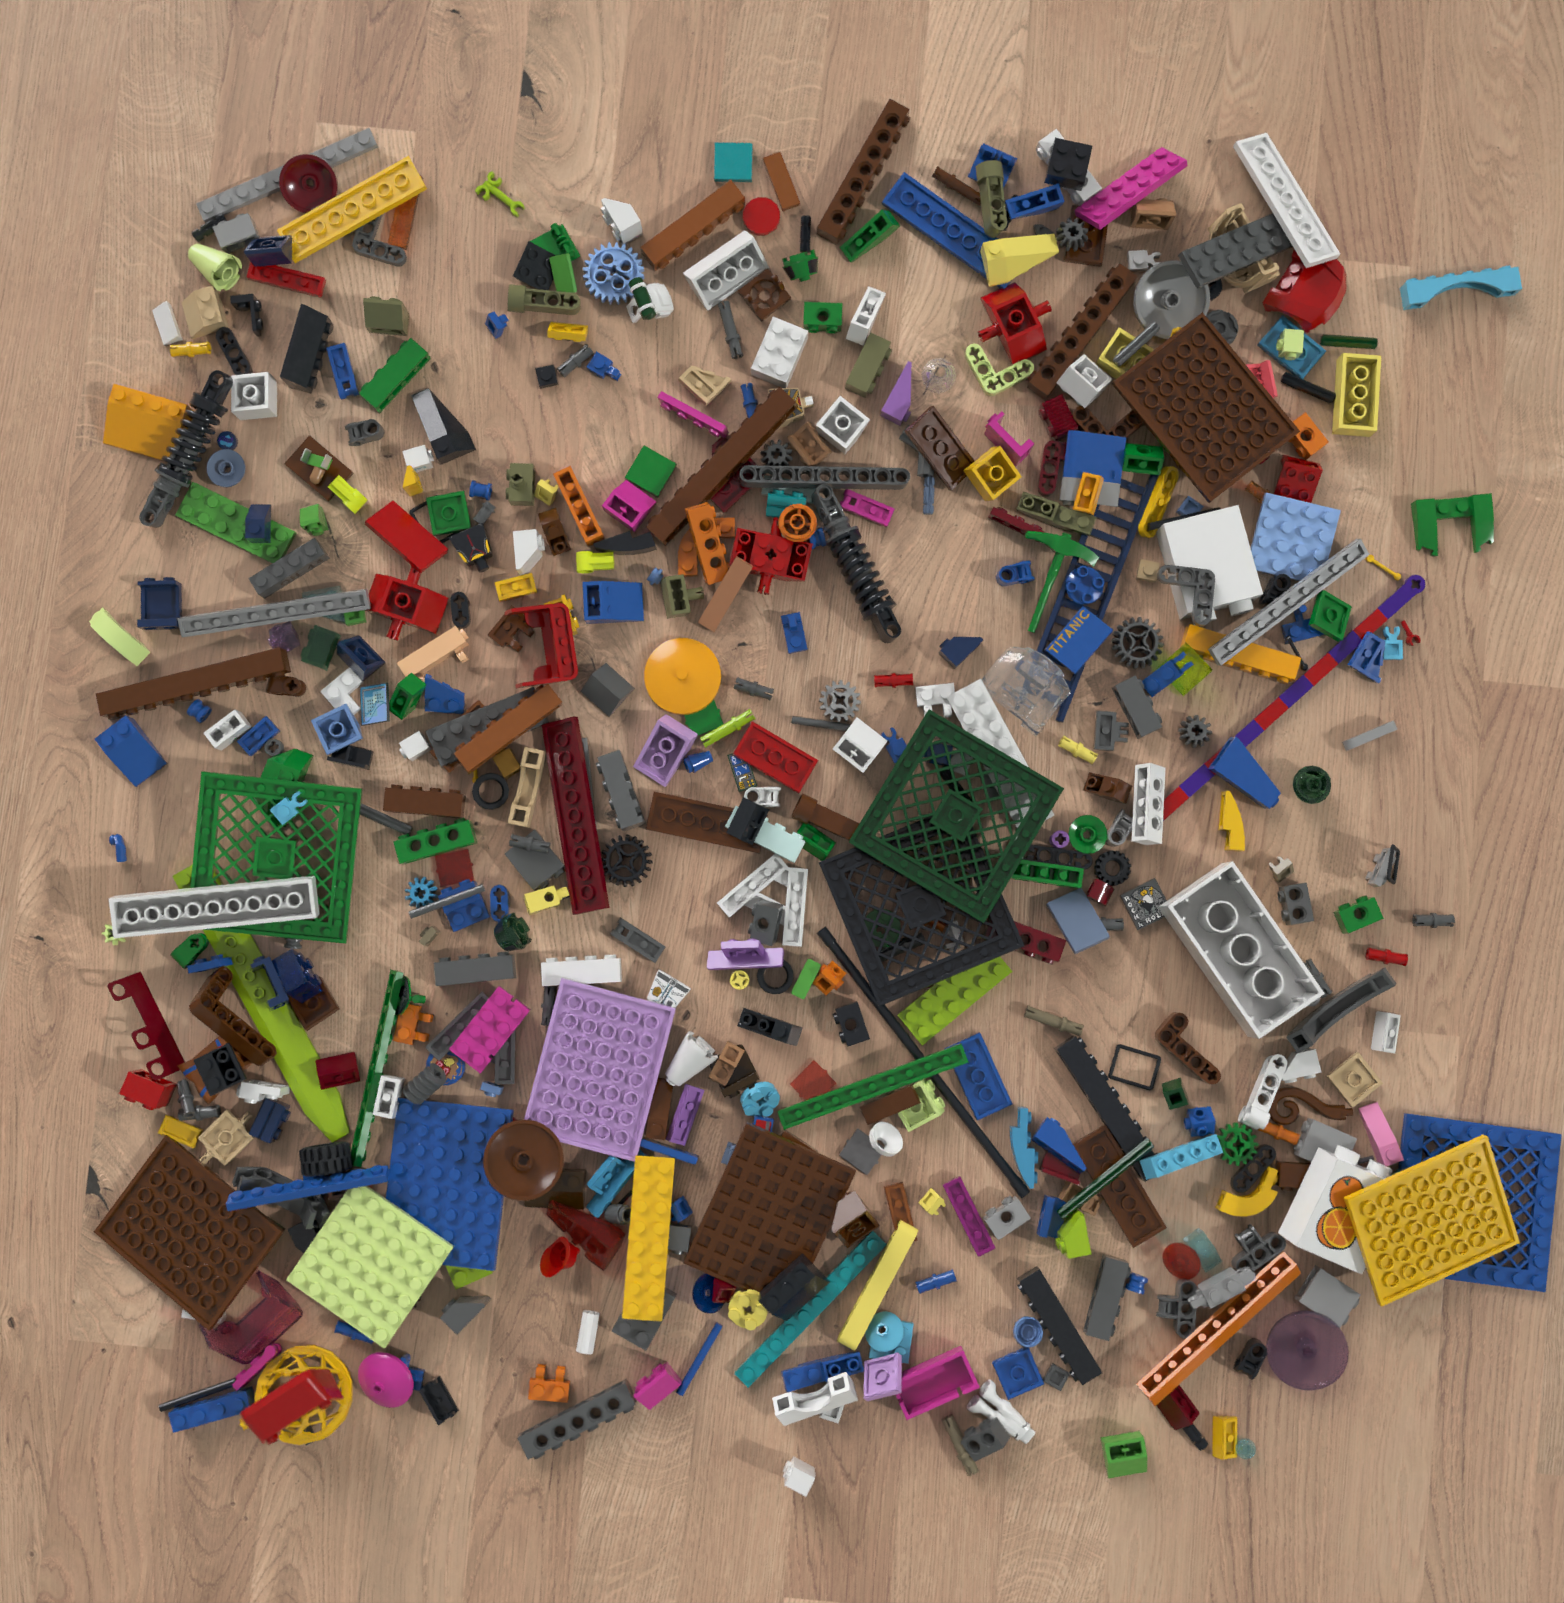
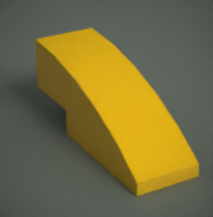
M1223 791L1221 792L1219 830L1226 831L1225 850L1241 852L1245 851V835L1241 814L1231 792Z

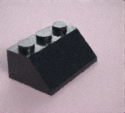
M802 1253L760 1291L758 1301L771 1315L787 1321L827 1286L830 1280Z

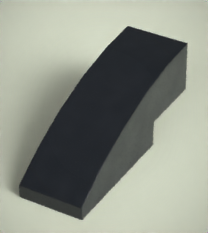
M630 531L593 543L596 551L602 553L613 552L614 555H636L657 550L651 532L632 538Z

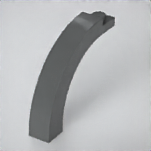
M1385 967L1373 974L1370 973L1316 1008L1286 1038L1296 1052L1300 1053L1313 1046L1331 1026L1370 999L1391 989L1397 983Z

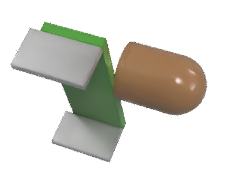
M305 448L300 460L314 466L310 475V481L313 484H319L325 473L323 469H329L332 457L327 454L325 457L312 454V451Z

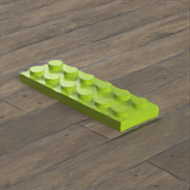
M998 957L934 984L897 1014V1016L919 1043L924 1045L1013 971L1001 957Z

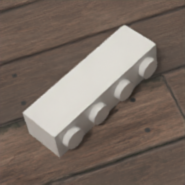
M604 955L605 959H597V956H585V960L577 961V957H565L566 961L558 962V958H546V962L541 963L542 986L560 985L561 978L584 984L622 982L621 958H616V955Z

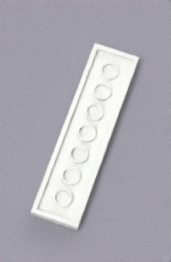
M1264 133L1236 141L1233 146L1304 266L1309 268L1337 259L1340 252L1269 135Z
M982 679L947 696L964 730L1029 767ZM983 765L986 771L992 770V769L986 767L985 765ZM994 773L988 774L991 781L996 783ZM997 773L999 782L1008 780L1007 778ZM1011 783L1000 785L1003 795L1013 793ZM1014 783L1016 792L1025 790L1021 786ZM1027 793L1017 795L1020 805L1030 803ZM1031 793L1032 799H1033V801H1034L1035 798H1036V795H1034V794ZM1014 796L1004 798L1006 808L1016 806ZM1030 806L1021 808L1023 818ZM1018 810L1009 811L1013 821L1020 819ZM1052 810L1046 820L1055 815Z

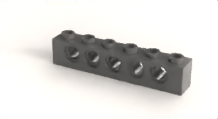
M627 1379L521 1432L518 1440L527 1459H538L545 1454L544 1451L550 1448L556 1450L563 1445L562 1442L568 1439L573 1441L581 1436L580 1433L586 1430L588 1432L595 1430L599 1427V1423L603 1421L608 1423L614 1420L617 1414L621 1412L626 1414L632 1411L637 1400L633 1396L634 1393ZM617 1399L619 1405L613 1407L609 1404V1400ZM599 1408L601 1415H593L591 1409ZM581 1417L584 1423L577 1425L574 1423L573 1418ZM557 1426H562L565 1428L566 1432L564 1434L557 1433L555 1428ZM538 1436H546L548 1442L541 1443L538 1440Z

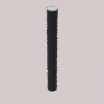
M1217 507L1150 522L1147 524L1148 530L1159 529L1164 523L1220 510L1221 508Z
M233 1378L159 1404V1410L163 1412L233 1387L232 1384L237 1379Z

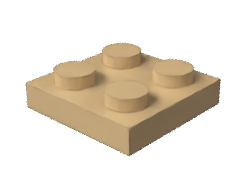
M1355 1052L1326 1075L1352 1108L1383 1084L1359 1052Z

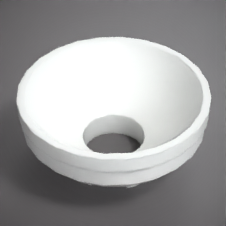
M878 1122L870 1130L869 1138L872 1148L879 1154L890 1157L902 1149V1136L893 1125L887 1122ZM877 1140L882 1141L885 1148H881L877 1144Z

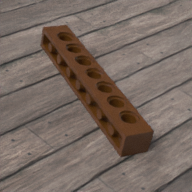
M892 99L888 100L817 226V235L837 245L839 240L844 239L847 233V225L853 223L856 217V209L862 207L865 201V193L871 191L874 185V177L880 175L883 169V161L889 159L892 153V145L898 143L901 137V129L903 127L906 128L910 121L909 108ZM888 123H895L896 126L890 127ZM883 138L886 139L887 142L881 143L878 140ZM875 154L878 158L872 159L869 156ZM866 170L869 174L862 175L860 172ZM857 186L860 190L853 191L851 188ZM848 202L851 206L844 207L842 204ZM838 218L841 219L842 222L837 224L834 223L833 220Z
M1119 263L1116 268L1112 267L1106 275L1108 279L1105 283L1101 281L1095 289L1096 295L1093 298L1090 296L1083 305L1086 308L1082 313L1078 311L1072 320L1074 324L1071 328L1069 326L1065 328L1061 334L1062 340L1060 342L1056 341L1050 349L1052 353L1049 357H1043L1039 363L1040 369L1037 372L1033 371L1027 379L1029 381L1027 388L1044 401H1046L1058 385L1056 382L1067 368L1077 360L1135 283L1138 276ZM1110 284H1116L1119 289L1111 288ZM1099 299H1105L1107 304L1100 303ZM1093 313L1096 319L1089 318L1088 314ZM1082 328L1085 334H1079L1076 329ZM1065 343L1073 344L1074 348L1068 349ZM1058 357L1062 359L1063 363L1057 364L1054 361V358ZM1047 372L1052 378L1046 379L1042 373Z

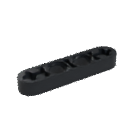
M1032 844L1028 851L1035 852L1034 848L1038 849L1036 860H1033V855H1028L1022 859L1084 868V870L1090 868L1093 862L1090 854ZM1042 850H1047L1050 853L1048 861L1040 859L1039 854ZM1061 853L1068 854V863L1062 864L1059 861ZM1073 854H1076V859H1081L1085 856V860H1088V863L1084 864V867L1081 866L1080 862H1074V866L1071 865Z

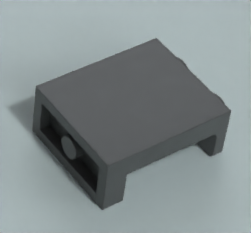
M533 830L526 836L527 838L531 836L535 840L544 841L537 830ZM514 846L505 853L506 857L535 891L546 888L549 885L548 881L552 877L556 879L565 872L563 870L565 868L564 863L561 862L551 848H548V855L532 850L527 852L526 849Z

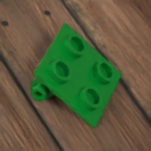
M552 224L550 231L530 241L556 256L569 253L571 262L581 257L563 224Z

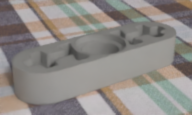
M1391 721L1342 743L1345 750L1348 751L1393 732L1398 728L1395 722Z

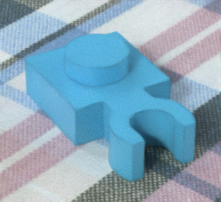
M1389 627L1383 629V635L1386 637V640H1384L1383 660L1403 659V640H1397V636L1400 633L1399 627L1394 628V634L1389 632Z
M300 791L293 794L291 801L286 797L270 809L282 825L299 813L296 807H302L308 802L307 799L303 802L297 801V796L301 794Z

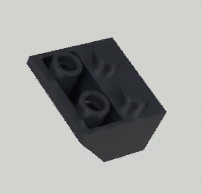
M230 1043L193 1060L210 1096L223 1092L247 1079Z

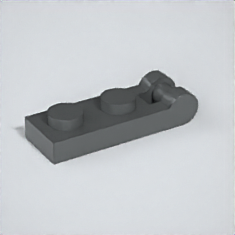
M620 917L617 922L619 924L615 930L612 929L610 934L656 963L666 946ZM625 928L630 930L626 937L621 934Z

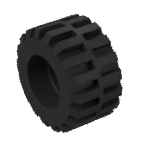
M348 1142L326 1143L299 1150L301 1173L303 1176L326 1175L352 1168L350 1144Z

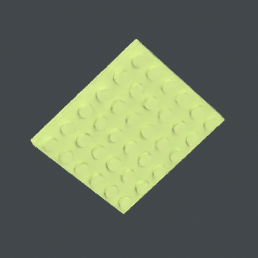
M370 1187L352 1188L346 1191L286 1280L385 1349L454 1246Z

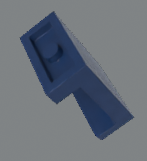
M164 577L160 581H156L155 578H144V581H137V585L141 588V619H137V627L142 630L179 629L177 619L182 617V584L172 577Z
M260 956L254 959L253 964H251L252 973L264 969L276 994V997L267 1000L269 1011L271 1012L289 1004L288 996L270 956L267 958Z

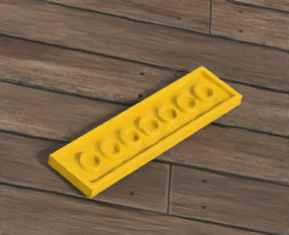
M407 156L277 229V232L280 236H292V260L294 263H297L427 190L411 158Z
M635 1155L622 1319L662 1321L675 1158Z

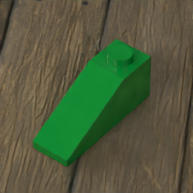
M882 209L840 248L852 263L887 239L900 225L890 211Z

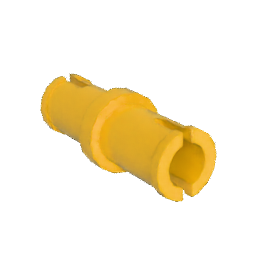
M187 342L186 344L170 345V348H173L170 349L172 357H194L195 355L211 354L209 342Z

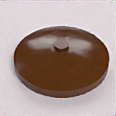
M516 1120L500 1127L489 1139L483 1155L484 1172L490 1185L502 1196L515 1201H529L545 1195L559 1180L564 1165L563 1149L557 1136L547 1126L533 1120Z

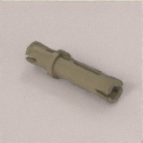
M1029 1005L1024 1014L1025 1018L1027 1017L1058 1028L1061 1032L1066 1031L1079 1037L1084 1027L1083 1024L1067 1020V1017L1061 1018Z
M951 1414L949 1417H944L942 1422L958 1453V1460H961L968 1476L976 1474L979 1468L961 1444L963 1436L954 1419V1415Z

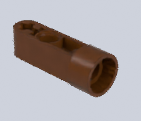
M802 793L791 818L806 825L809 822L848 841L851 839L860 823L817 804L818 800Z

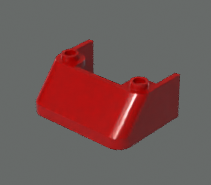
M554 603L511 608L504 612L505 616L524 614L526 624L532 628L541 627L547 665L539 666L534 670V681L516 684V689L565 682L576 678L578 666L570 612L565 604Z
M308 1369L244 1409L240 1416L262 1444L267 1443L270 1445L279 1440L281 1430L310 1411L319 1408L321 1411L332 1405L331 1402L333 1400H342L344 1397L330 1369Z

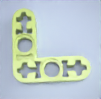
M970 344L965 351V358L982 390L988 396H994L1028 379L1034 371L1033 363L1025 359L995 373L980 345ZM972 349H973L974 352L978 351V353H977V359L979 360V362H977V363H976V358H975V356H974V355H971V356H970V353H971V350H972ZM981 365L988 368V372L984 375L980 374L977 370ZM1023 365L1025 368L1029 367L1028 373L1023 371L1017 376V372L1022 369ZM1010 373L1013 375L1014 380L1006 382L1003 379V375ZM999 377L1000 383L995 386L994 390L992 388L988 389L989 383L992 385L997 383Z

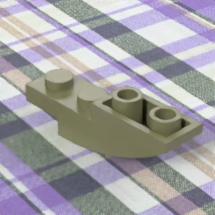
M1027 492L1022 493L1016 508L1017 511L1070 533H1080L1089 537L1096 522L1095 516L1061 506L1058 502Z

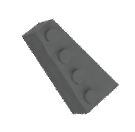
M617 750L597 757L599 762L596 763L599 774L603 773L605 781H602L605 791H609L611 797L609 803L611 809L616 812L617 817L615 821L618 828L625 832L645 825L646 822L621 751Z

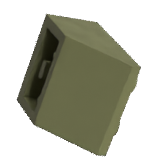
M376 296L363 299L365 327L369 333L407 336L409 313L402 301L396 298L381 300V298Z

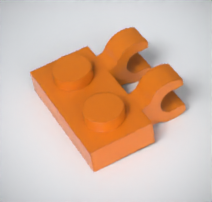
M409 1004L402 1015H398L393 1041L414 1045L415 1040L428 1042L430 1034L418 1032L419 1020L429 1023L433 1022L434 1015L421 1012L422 1006Z
M538 1364V1367H536V1378H530L528 1399L568 1403L570 1381L564 1380L566 1366H557L555 1379H545L546 1365Z

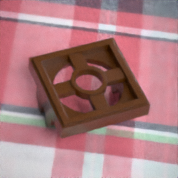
M769 268L738 290L740 296L761 322L791 300V296L785 290L783 282H780L778 276L773 275ZM767 281L774 285L769 289L762 288L759 282ZM753 287L758 292L757 298H755L754 300H752V296L750 295ZM778 290L779 298L775 304L772 300V294ZM762 291H767L770 294V298L765 301L761 300L759 294ZM758 304H768L770 308H760Z

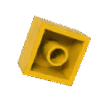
M1001 446L990 448L963 470L984 501L994 500L1022 477Z

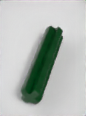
M1323 334L1320 339V345L1375 349L1378 345V339Z

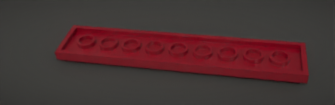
M573 716L543 724L541 726L572 914L579 915L610 908L578 717Z

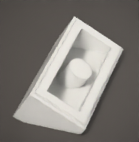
M166 301L154 308L152 312L163 345L166 346L183 340L170 303Z
M1376 1012L1371 1044L1372 1050L1395 1054L1401 1015Z

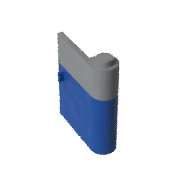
M1068 431L1060 501H1063V505L1074 506L1082 474L1086 472L1100 475L1104 478L1097 505L1118 507L1126 437L1084 431Z

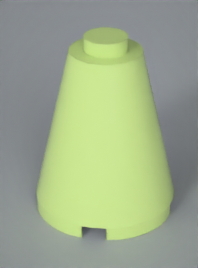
M198 243L189 248V260L216 290H229L237 283L240 277L238 272L239 268L242 270V263L236 256Z

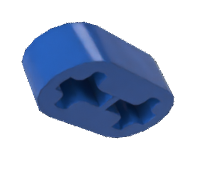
M502 885L494 886L490 892V913L492 919L497 922L501 920L499 916L495 915V912L499 910V905H501V910L505 911V915H502L501 919L506 915L509 916V891ZM498 888L505 892V895L501 896V902H498V896H495Z

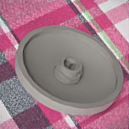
M1181 261L1161 262L1147 270L1140 278L1134 293V311L1144 329L1152 322H1156L1160 330L1154 336L1169 339L1173 328H1183L1202 312L1205 316L1207 315L1210 305L1208 284L1196 288Z

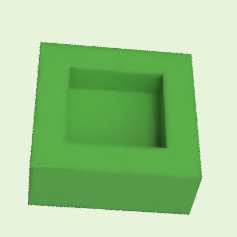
M365 610L344 613L347 626L367 622Z

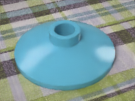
M879 1312L872 1318L865 1332V1337L868 1344L876 1351L889 1352L901 1343L904 1336V1327L899 1317L895 1314ZM881 1327L886 1328L884 1333H880Z

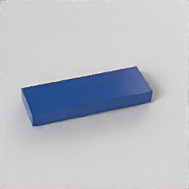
M645 1137L642 1138L640 1147L693 1165L697 1163L699 1157L690 1152Z

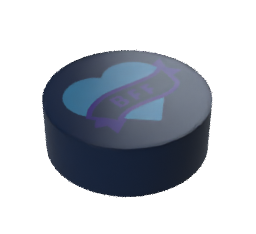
M224 431L219 434L217 443L222 450H234L238 445V439L232 432Z

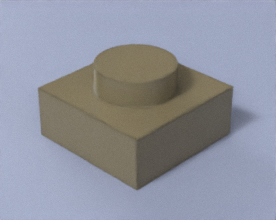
M435 926L426 927L420 934L422 938L419 942L424 946H429L440 933V930Z

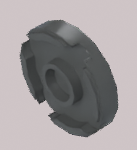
M1223 310L1211 311L1206 315L1230 345L1235 340L1239 328L1235 317Z

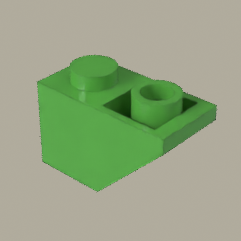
M319 504L300 509V525L308 534L319 536L324 534V531L329 530L323 508Z

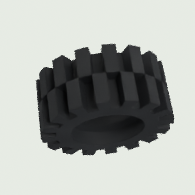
M1113 850L1107 851L1096 859L1094 869L1095 876L1099 880L1114 886L1124 883L1129 878L1131 864H1129L1128 861L1130 860L1125 857L1124 853ZM1109 861H1116L1120 866L1119 873L1115 876L1109 875L1105 870V866Z

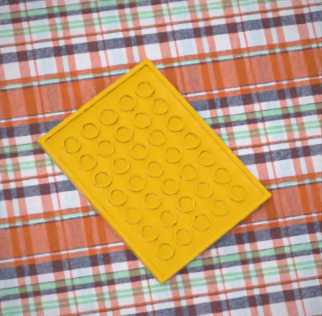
M1484 1134L1344 1197L1377 1304L1381 1307L1520 1243L1488 1136Z

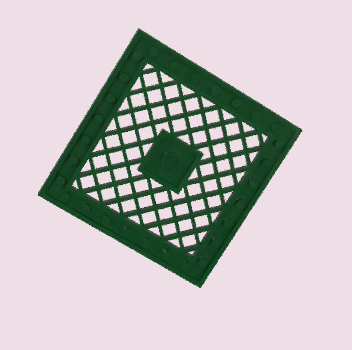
M929 709L849 840V843L984 923L1064 788ZM935 737L940 739L938 741L933 742ZM943 743L945 753L935 755L933 746ZM947 744L951 745L957 750L948 752ZM930 747L932 756L923 758ZM960 753L962 763L952 765L950 755ZM963 753L975 760L965 762ZM947 757L949 766L938 769L936 759ZM933 760L935 770L925 772L923 762ZM920 763L922 773L913 775ZM977 763L979 773L969 775L966 765ZM980 763L992 770L982 772ZM963 766L966 776L955 779L953 769ZM950 770L952 780L942 782L939 772ZM936 773L939 783L928 785L926 775ZM994 773L996 783L986 785L983 775ZM997 773L1007 778L1008 780L999 782ZM923 776L925 786L915 788L913 779ZM980 776L982 786L972 788L970 779ZM910 780L912 789L903 791ZM967 780L969 789L959 792L956 782ZM953 783L955 792L949 789L945 795L943 785ZM1011 783L1013 793L1003 795L1000 785ZM1014 783L1021 786L1025 790L1016 792ZM940 786L942 796L932 798L930 789ZM997 786L999 796L989 798L987 788ZM927 790L929 799L918 802L916 792ZM984 790L986 799L976 802L973 792ZM913 793L915 803L905 805L903 795ZM970 793L972 802L961 795ZM1027 793L1030 803L1020 805L1017 795ZM1031 793L1034 794V795H1036V798H1035L1034 801H1033V799H1032ZM900 796L902 806L893 808ZM1014 796L1016 806L1006 808L1004 798ZM942 800L935 812L933 802ZM1001 800L1003 809L993 812L990 802ZM930 803L932 813L922 815L919 805ZM987 803L989 813L980 815L983 808L978 805ZM916 806L919 816L908 819L906 809ZM1030 806L1023 818L1021 808ZM903 810L905 820L895 822L892 812ZM1018 810L1020 819L1010 822L1007 812ZM890 813L892 823L882 825ZM1004 813L1006 823L996 825L994 815ZM990 816L993 826L982 828L980 819ZM932 817L929 823L934 825V827L925 829L923 819ZM920 820L922 830L912 832L909 822ZM977 820L979 830L970 832L971 828ZM906 823L909 833L898 835L896 825ZM1020 823L1013 835L1011 825ZM893 826L895 836L885 839L882 829ZM1007 826L1010 836L999 838L997 829ZM937 829L939 840L928 842L926 832ZM879 830H880L881 838H879V837L876 836V834L878 833ZM940 830L951 835V837L942 839ZM994 830L996 840L986 842L984 832ZM923 833L926 843L915 845L913 835ZM981 833L983 843L972 845L970 835ZM910 836L912 846L902 849L899 839ZM967 837L969 846L959 849L957 840L963 843ZM896 840L899 849L887 842ZM954 840L956 850L945 852L943 842ZM1010 840L1003 852L1001 842ZM940 843L942 853L932 855L929 845ZM997 843L1000 853L989 855L987 845ZM927 846L929 856L918 859L916 849ZM984 846L986 857L976 859L974 848ZM913 850L915 859L904 852ZM971 850L973 860L962 862L960 852ZM957 853L959 863L949 865L946 855ZM943 856L946 866L935 869L933 859ZM1000 857L995 867L993 868L991 859ZM930 860L932 869L921 862ZM988 860L990 870L979 872L977 862ZM974 863L976 873L966 876L963 865ZM960 866L963 877L952 879L950 869ZM947 870L949 879L938 872ZM990 873L989 877L983 885L981 875ZM978 877L980 887L969 889L967 879ZM964 880L966 889L954 882ZM980 890L977 896L971 893Z

